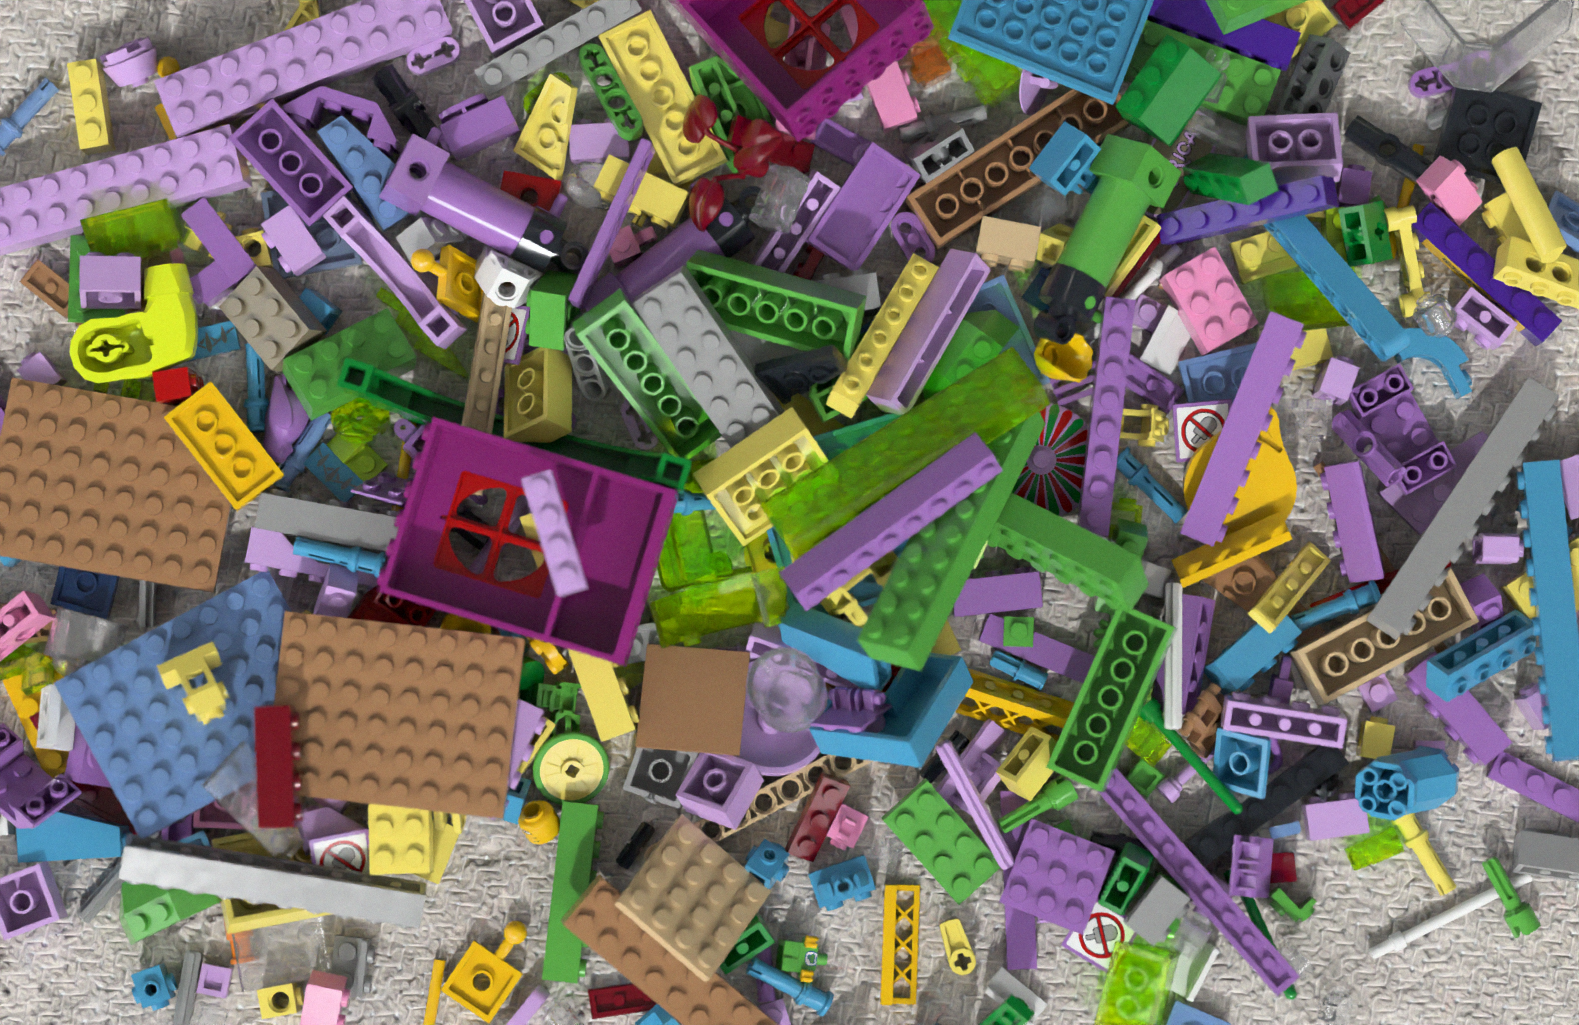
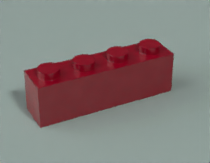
M295 705L254 707L258 829L299 827V821H303L304 818L303 803H298V791L303 788L302 773L297 772V760H301L302 747L301 742H296V730H299L301 727L300 712L295 711Z

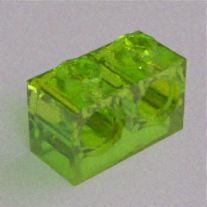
M1138 716L1126 746L1154 768L1172 746V743L1146 720L1143 721Z

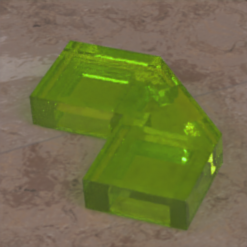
M22 644L0 661V681L22 674L21 690L27 696L37 693L42 688L53 684L54 664L46 656Z

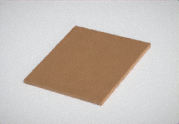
M647 644L636 747L740 756L750 652Z

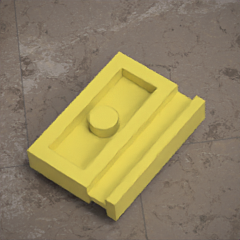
M1269 231L1229 244L1242 285L1298 267L1296 262Z

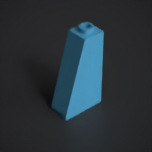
M796 602L791 605L788 611L783 612L780 616L778 626L782 642L858 687L882 691L892 677L891 664L871 659L858 642L857 638L863 628L812 608L806 611L801 604Z
M60 809L36 828H16L18 863L123 857L127 834L132 833L129 832V826Z

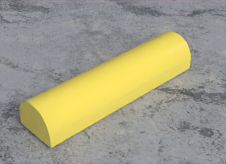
M1517 147L1506 149L1498 153L1491 163L1541 262L1549 263L1556 261L1567 244Z

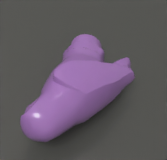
M284 374L274 376L272 394L265 415L263 448L276 463H283L287 456L293 452L292 443L302 434L309 420V416L293 389L288 388L287 379Z

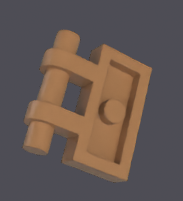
M1211 683L1206 691L1202 690L1197 697L1199 701L1191 712L1187 711L1182 718L1184 721L1182 727L1178 729L1182 735L1188 737L1187 742L1195 753L1207 759L1215 747L1217 728L1222 727L1220 721L1225 695L1219 693L1221 688L1215 683Z

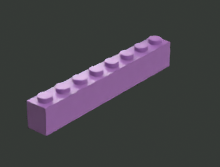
M1107 296L1102 304L1077 517L1078 526L1102 538H1106L1109 533L1136 300Z
M1270 311L1180 534L1210 546H1214L1215 541L1222 542L1228 526L1223 524L1226 514L1233 515L1239 498L1234 497L1238 485L1244 487L1250 471L1245 469L1249 458L1256 459L1262 444L1257 442L1260 431L1267 432L1273 415L1268 414L1272 402L1278 404L1284 391V387L1279 386L1283 375L1289 377L1296 360L1291 358L1295 347L1301 349L1307 332L1302 330L1304 324Z
M973 433L784 568L779 574L807 611L1003 470L993 453L979 436Z

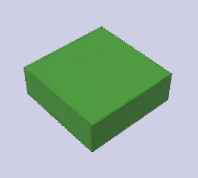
M1143 757L1138 760L1125 776L1134 789L1146 798L1165 777L1161 771Z

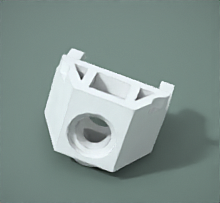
M484 244L482 254H479L477 258L474 278L485 295L495 304L500 306L507 305L514 309L526 303L529 290H532L538 283L542 272L493 251L492 247ZM508 281L513 283L514 285L511 287H505L501 285V283Z

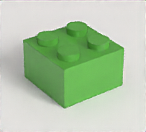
M548 270L533 289L529 290L526 303L527 307H530V317L527 319L525 328L526 334L529 335V346L561 351L566 348L564 335L573 318L580 314L581 310L573 306L568 299L579 274Z

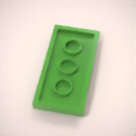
M925 778L881 817L958 905L1001 868L991 851Z

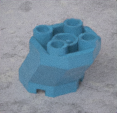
M1418 746L1412 751L1377 757L1357 773L1355 798L1359 801V807L1364 812L1369 813L1371 817L1395 821L1403 815L1436 809L1452 798L1458 791L1459 768L1455 763L1452 764L1447 759L1448 755L1443 749Z

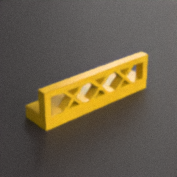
M1279 511L1225 535L1222 542L1215 541L1214 546L1205 544L1171 561L1184 588L1290 541L1292 536Z
M968 668L974 682L965 697L974 699L978 705L970 707L960 703L955 711L956 713L983 722L991 719L1000 727L1020 734H1025L1032 726L1052 736L1056 743L1058 742L1060 735L1048 732L1045 727L1055 725L1064 728L1075 704L1074 702ZM995 706L1002 708L1006 714L1000 716L992 714L989 708ZM1023 715L1030 717L1034 723L1029 725L1020 723L1017 717Z
M884 884L881 1005H916L920 885ZM897 891H914L913 904L904 912L896 904ZM896 909L901 913V915L897 919ZM912 909L913 921L907 916ZM905 917L912 925V934L902 941L895 933V926ZM895 938L900 943V945L896 949ZM911 939L912 951L906 945ZM902 947L911 955V963L903 971L894 963V955ZM894 968H895V969L897 970V972L899 973V975H898L897 977H895V978H894ZM910 969H911V981H910L909 978L905 975V973H906L908 970H910ZM901 977L910 985V998L893 997V984Z

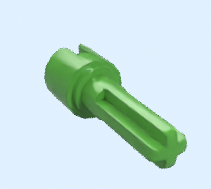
M1062 774L1044 784L1042 793L1035 796L1031 801L999 818L997 823L1002 832L1007 833L1050 808L1059 811L1076 801L1078 795L1070 780H1065L1066 776Z
M1492 856L1484 860L1482 866L1506 909L1503 917L1514 938H1518L1520 932L1527 936L1537 930L1541 923L1530 903L1521 901L1499 859Z

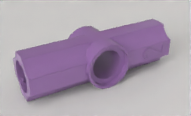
M1349 409L1339 412L1333 418V422L1330 425L1331 429L1386 487L1396 485L1403 478L1406 471L1404 466ZM1372 444L1371 449L1363 453L1364 448L1367 445Z

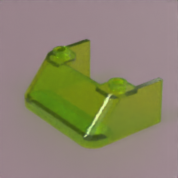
M716 458L692 461V469L686 489L692 493H704L693 473ZM704 510L693 511L687 516H683L681 513H673L657 566L660 583L666 591L684 590L753 572L751 566L733 569L732 561L727 553L724 551H713Z
M785 565L686 589L649 602L661 649L683 642L685 647L699 644L702 642V636L753 623H764L765 628L781 624V618L785 617L787 612V584L779 572L785 568Z

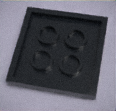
M1456 80L1433 162L1439 156L1449 161L1455 159L1465 167V175L1503 185L1491 161L1498 153L1513 147L1519 149L1524 161H1526L1542 103L1462 80Z

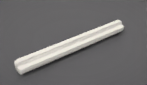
M1170 582L1165 584L1164 623L1178 629L1164 658V727L1169 730H1177L1182 727V584Z

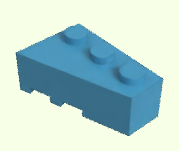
M1288 615L1270 634L1255 622L1235 642L1224 648L1222 653L1211 663L1205 664L1204 674L1212 683L1221 688L1220 692L1223 695L1238 689L1243 692L1255 682L1252 677L1259 670L1263 673L1266 672L1277 662L1274 657L1279 652L1283 651L1286 654L1298 644L1295 638L1302 631Z

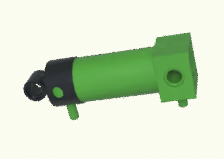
M1107 134L1100 147L1101 150L1089 168V171L1097 176L1099 181L1057 262L1053 264L1038 293V298L1050 306L1049 310H1042L1035 318L1034 332L1037 337L1064 345L1070 342L1074 336L1076 328L1074 319L1085 323H1090L1091 320L1100 323L1101 311L1098 310V307L1149 205L1164 208L1182 173L1149 144Z

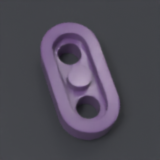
M910 212L897 214L892 220L891 232L907 261L910 260L916 249L921 248L926 253L923 259L931 263L935 256V248L919 219ZM903 223H907L911 226V230L908 233H903L900 230V226Z

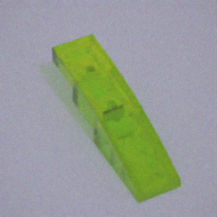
M381 287L375 297L399 312L395 319L398 326L418 337L413 347L467 380L469 374L450 347L444 349L436 346L417 324L399 298Z

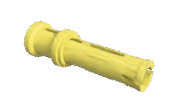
M1415 813L1403 815L1395 821L1391 820V823L1397 825L1405 838V846L1409 849L1412 848L1440 896L1454 890L1457 885L1428 840L1429 832L1427 829L1422 828L1414 815Z

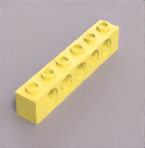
M1512 235L1497 248L1493 273L1494 279L1502 281L1508 286H1516L1530 291L1533 295L1555 300L1561 305L1579 309L1578 259L1560 254L1556 261L1542 263L1531 242Z
M913 253L849 360L847 371L841 374L833 387L826 405L851 419L853 418L939 267Z

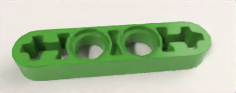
M586 44L580 49L578 55L582 71L618 135L628 141L638 139L644 129L639 111L603 48L597 44ZM592 55L594 58H597L598 67L596 69L591 59H587L588 56ZM604 75L613 79L606 86H601L597 83V79ZM614 98H621L625 101L624 106L621 108H613L609 103ZM627 115L630 124L635 125V128L630 129L628 126H625L624 116Z

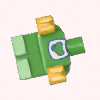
M805 935L801 942L778 939L775 967L781 971L798 972L801 982L811 983L813 982L812 975L814 976L813 971H816V965H826L828 955L826 953H818L817 936Z

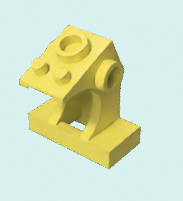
M1141 404L1140 410L1123 409L1120 440L1138 441V446L1155 447L1156 442H1164V435H1167L1169 431V419L1166 417L1165 412L1158 410V405ZM1124 416L1141 418L1140 433L1123 432Z
M213 641L157 666L166 690L179 684L183 686L187 697L182 699L189 715L195 713L198 722L203 721V724L206 725L216 717L221 718L225 716L223 712L226 710L225 699L229 698L223 682L216 683L210 671L222 665ZM204 674L208 683L192 690L188 680Z

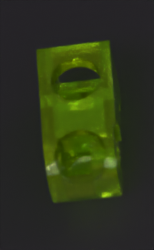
M1393 825L1385 827L1381 831L1344 848L1353 871L1371 864L1374 865L1405 851Z

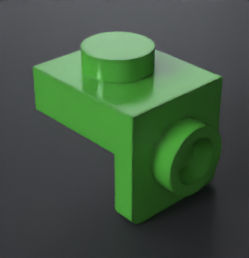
M1275 887L1269 893V897L1272 899L1269 905L1281 917L1286 914L1294 922H1297L1299 919L1303 922L1315 911L1312 906L1317 901L1311 896L1297 907L1279 887Z

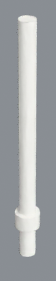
M1174 244L1160 259L1156 258L1148 266L1149 270L1121 298L1136 300L1157 277L1161 279L1169 271L1167 267L1183 252L1182 249ZM1095 323L1083 335L1089 345L1099 337L1100 323Z
M1519 874L1509 879L1514 889L1533 881L1531 875ZM1492 887L1402 933L1397 931L1389 935L1388 940L1369 948V953L1374 960L1393 950L1397 952L1407 947V943L1499 898V895L1495 888Z

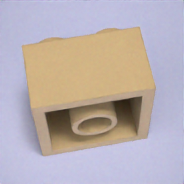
M983 216L975 253L988 267H996L998 263L1008 265V270L1025 273L1026 269H1032L1035 262L1041 227Z

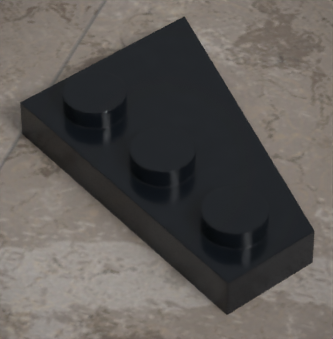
M834 345L756 363L754 374L785 405L791 402V398L795 394L804 395L809 392L810 386L813 384H824L847 371L848 361Z

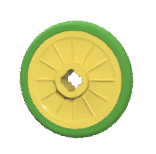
M565 732L552 737L539 749L533 764V778L538 790L548 800L562 805L563 801L585 803L593 799L603 789L609 775V758L604 747L592 736L581 732ZM573 764V766H576L573 773L567 771L569 765Z

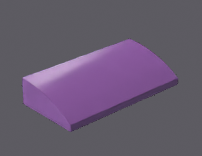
M874 142L869 143L841 185L840 191L805 242L851 271L859 270L921 175Z

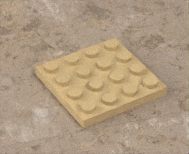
M681 815L669 828L614 905L704 982H707L714 975L767 899L771 890L745 870L742 865L685 816Z

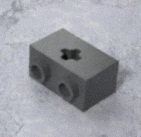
M950 120L904 149L902 153L910 168L921 175L919 179L927 184L975 153V150L964 129Z

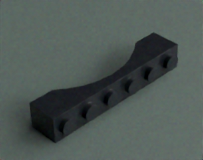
M1318 745L1270 781L1266 786L1265 798L1249 796L1241 802L1243 810L1240 814H1235L1231 810L1227 811L1184 840L1183 843L1200 864L1205 867L1233 847L1234 835H1250L1347 766L1349 762L1339 748Z

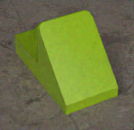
M348 424L326 444L362 481L377 476L389 466Z

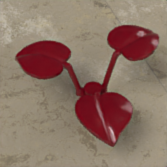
M699 94L695 96L694 101L691 102L683 121L684 137L687 141L696 144L701 142L706 134L710 139L736 152L733 165L738 173L716 175L711 180L702 177L694 185L689 197V212L697 229L705 232L706 227L718 215L724 202V190L718 182L736 178L744 180L746 175L762 178L769 168L768 156L785 136L767 121L755 119L744 130L741 139L743 148L740 149L710 131V128L717 121V109L709 97Z

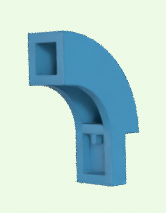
M1404 329L1410 338V345L1394 355L1397 363L1410 358L1429 360L1441 370L1456 400L1472 392L1470 376L1465 369L1461 370L1459 365L1469 359L1453 340L1429 329Z

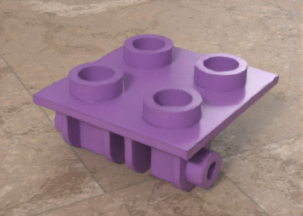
M380 472L377 476L365 480L362 484L351 489V492L374 498L376 501L390 503L391 505L397 504L399 507L405 508L407 498H404L405 488L408 481H413L414 478L403 479L396 477V474L392 472Z
M836 686L834 689H830L828 694L829 700L833 701V707L811 722L810 725L823 727L824 730L839 728L848 729L849 732L853 733L861 732L874 720L881 718L882 714L892 707V704H884L885 694L881 693L878 689Z
M1234 835L1229 895L1269 898L1274 839Z

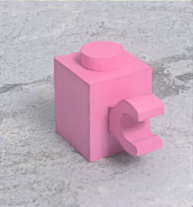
M630 225L619 230L609 252L616 268L636 260L642 255L640 246L657 240L653 226L645 228L636 234H633Z
M842 803L826 835L831 838L829 843L844 851L847 846L853 849L869 816Z

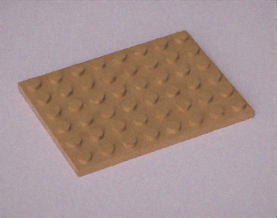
M12 377L0 435V556L215 593L232 504L164 419V416L177 406ZM240 417L243 423L247 426V418Z
M285 611L274 706L295 705V711L300 712L301 727L299 730H296V742H301L302 757L301 760H297V772L302 773L303 788L298 791V796L504 819L525 638Z

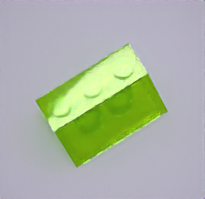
M167 198L80 220L91 252L103 253L105 256L132 253L143 258L150 255L149 251L161 249L162 252L175 250L178 248V244L184 242L177 208Z
M1303 271L1266 275L1262 279L1267 318L1270 311L1304 324L1303 331L1350 326Z
M1116 940L1093 1025H1162L1180 953L1156 945Z

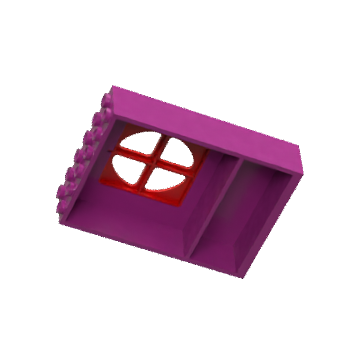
M668 0L797 142L803 137L813 134L821 122L826 118L833 117L839 111L840 106L849 99L857 97L864 86L871 80L881 77L889 65L894 61L901 60L914 44L925 40L931 33V30L934 29L925 3L922 0H833L812 17L808 16L794 0ZM779 1L801 23V27L777 48H771L765 36V18L769 7L774 2ZM851 5L856 13L858 22L857 37L853 47L847 52H842L821 30V26L842 7ZM811 36L832 56L834 63L828 68L821 70H803L790 66L783 61V58L805 38Z
M433 417L432 423H426L422 434V440L425 441L423 451L417 452L413 463V469H416L414 480H409L405 488L404 498H407L405 509H400L396 517L395 526L399 529L396 538H391L387 546L386 555L389 556L387 567H382L377 579V584L381 585L379 591L627 667L677 504L678 492ZM548 470L554 473L589 589L563 597L557 596L541 541L512 533L509 530V523L517 498L520 495L526 496L521 479ZM502 488L507 492L501 516L496 526L485 525L457 515L459 504L468 496L478 491ZM459 527L491 538L492 545L481 574H475L468 570L456 557L449 539L452 528ZM505 543L535 550L544 555L541 566L526 577L512 581H497L494 578L500 552Z

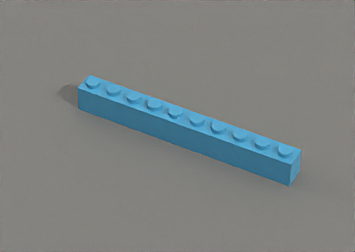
M1560 460L1524 462L1521 472H1516L1518 490L1523 489L1524 501H1519L1520 517L1521 519L1526 518L1527 530L1522 531L1524 548L1529 547L1530 559L1525 561L1527 577H1532L1533 588H1529L1530 606H1535L1536 617L1532 618V631L1534 636H1539L1540 647H1535L1536 665H1542L1543 676L1538 677V688L1540 695L1545 694L1546 706H1541L1542 723L1548 724L1549 736H1544L1546 754H1551L1552 762L1579 760V635Z

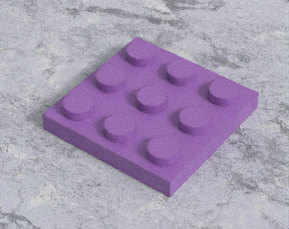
M1031 819L999 902L1084 935L1115 851Z

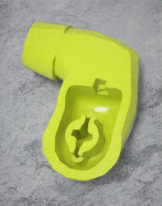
M171 263L144 269V301H147L144 311L128 313L117 318L90 319L78 327L70 342V357L74 368L84 379L95 383H107L118 380L151 377L152 372L167 370L195 357L198 344V321L192 297L194 292L186 264Z

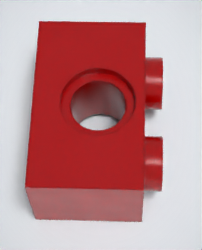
M504 170L500 189L522 200L526 192L533 191L538 194V198L531 206L535 207L537 205L549 212L557 195L562 194L563 183L559 180Z
M189 367L152 372L156 402L160 404L179 406L204 387L202 376L198 377L197 372Z

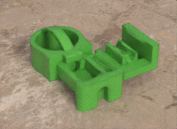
M556 681L554 685L534 683L531 705L539 709L540 707H548V711H551L550 721L555 724L559 719L565 717L564 733L570 731L580 732L579 723L581 715L575 714L578 688H582L581 684ZM555 728L550 734L551 738L557 735Z

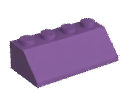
M273 99L228 138L309 227L323 217L322 215L338 200L353 191V186Z
M1360 459L1325 466V473H1320L1323 490H1329L1331 502H1326L1330 520L1335 519L1338 530L1333 531L1336 548L1342 547L1344 559L1339 560L1342 577L1348 576L1349 583L1383 579L1385 571Z

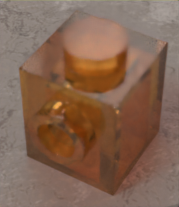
M938 44L912 58V67L909 68L910 73L917 84L921 82L924 90L951 76L952 69Z

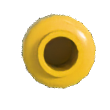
M537 800L527 803L522 808L518 824L530 842L533 844H545L558 835L560 818L550 803Z

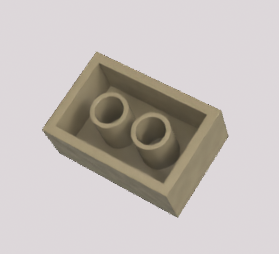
M256 266L219 307L271 371L282 372L283 359L317 343L327 332L275 268Z

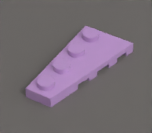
M1482 431L1451 449L1449 452L1458 467L1415 491L1404 495L1397 485H1391L1377 494L1418 535H1421L1428 528L1488 436Z

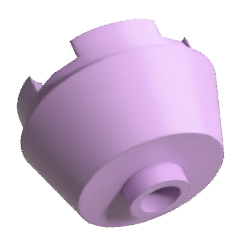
M149 36L125 43L113 50V53L107 51L100 55L104 65L102 69L119 87L132 84L133 88L149 81L148 76L158 72L156 45H152Z

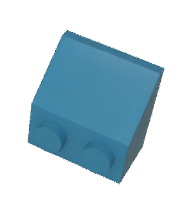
M1222 727L1217 728L1213 773L1230 791L1261 799L1265 798L1271 739L1266 736L1223 730Z

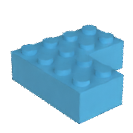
M930 653L921 671L902 666L890 687L884 693V704H892V707L883 714L886 725L880 732L870 733L861 731L853 733L849 732L848 729L824 730L823 727L811 726L809 730L821 754L921 768L974 681L962 656ZM827 700L816 719L833 707V701Z

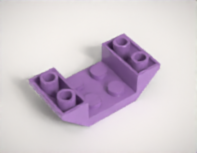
M319 86L283 106L282 110L301 130L309 131L310 127L319 130L326 108L329 114L337 117H344L345 114L355 117L356 122L370 126L367 138L373 143L374 147H377L386 156L393 157L394 153L400 155L403 150L388 119L376 102Z
M1399 363L1352 389L1349 399L1355 416L1406 469L1403 478L1396 485L1404 495H1407L1458 466L1444 441L1438 442L1410 392L1414 388Z
M2 723L0 724V813L18 829L36 828L79 796L81 790L61 773L54 779L24 754L22 739Z

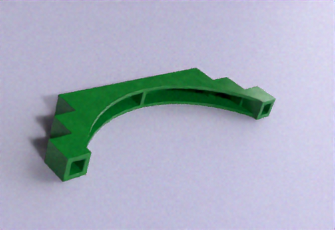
M345 357L336 385L340 392L367 399L372 406L401 414L403 419L425 426L426 423H432V419L435 417L462 426L465 403L405 381L376 368L374 365ZM495 413L492 435L504 438V416ZM565 435L550 443L517 442L673 489L683 495L692 469L691 460L664 452L655 453L629 449L571 435Z

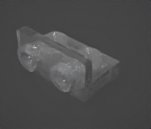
M1201 105L1184 130L1236 157L1243 151L1247 143L1245 141L1246 127Z

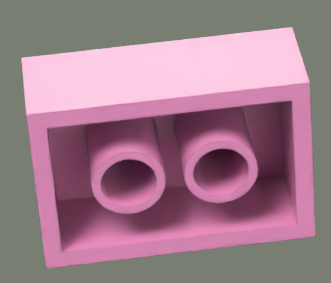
M1215 247L1168 272L1159 280L1174 308L1178 310L1179 317L1202 356L1259 324Z

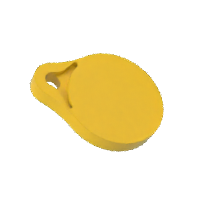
M1270 407L1268 414L1273 415L1267 432L1261 430L1257 442L1262 443L1255 460L1249 458L1245 469L1250 471L1244 487L1238 485L1234 497L1239 498L1233 515L1227 513L1223 524L1228 526L1225 535L1279 511L1284 521H1286L1293 509L1297 493L1296 476L1282 442L1277 413L1272 407ZM1221 431L1204 442L1194 452L1186 466L1183 477V496L1188 511Z

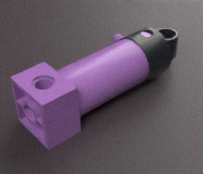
M432 127L426 140L412 134L404 146L379 198L414 216L421 210L509 256V258L537 271L543 272L550 262L556 264L560 272L576 274L582 269L589 254L586 246L577 241L568 242L562 237L567 227V222L559 217L568 201L567 196L558 194L549 212L537 205L533 207L448 162L447 159L450 153L436 146L442 135V131L439 128ZM409 172L415 173L419 179L412 177ZM566 252H573L577 255V265H572L566 260Z
M697 180L690 185L691 191L694 185L696 184ZM749 186L740 193L739 198L733 203L729 202L724 196V202L718 215L706 227L705 232L699 231L691 217L688 218L617 275L614 276L610 272L600 281L596 280L584 308L587 311L591 310L620 288L629 300L633 302L637 295L681 266H686L687 261L698 249L731 258L755 239L754 234L748 227V223L763 217L767 212L768 196L766 192L760 187ZM751 196H757L761 199L762 204L758 209L752 210L745 205L746 200Z

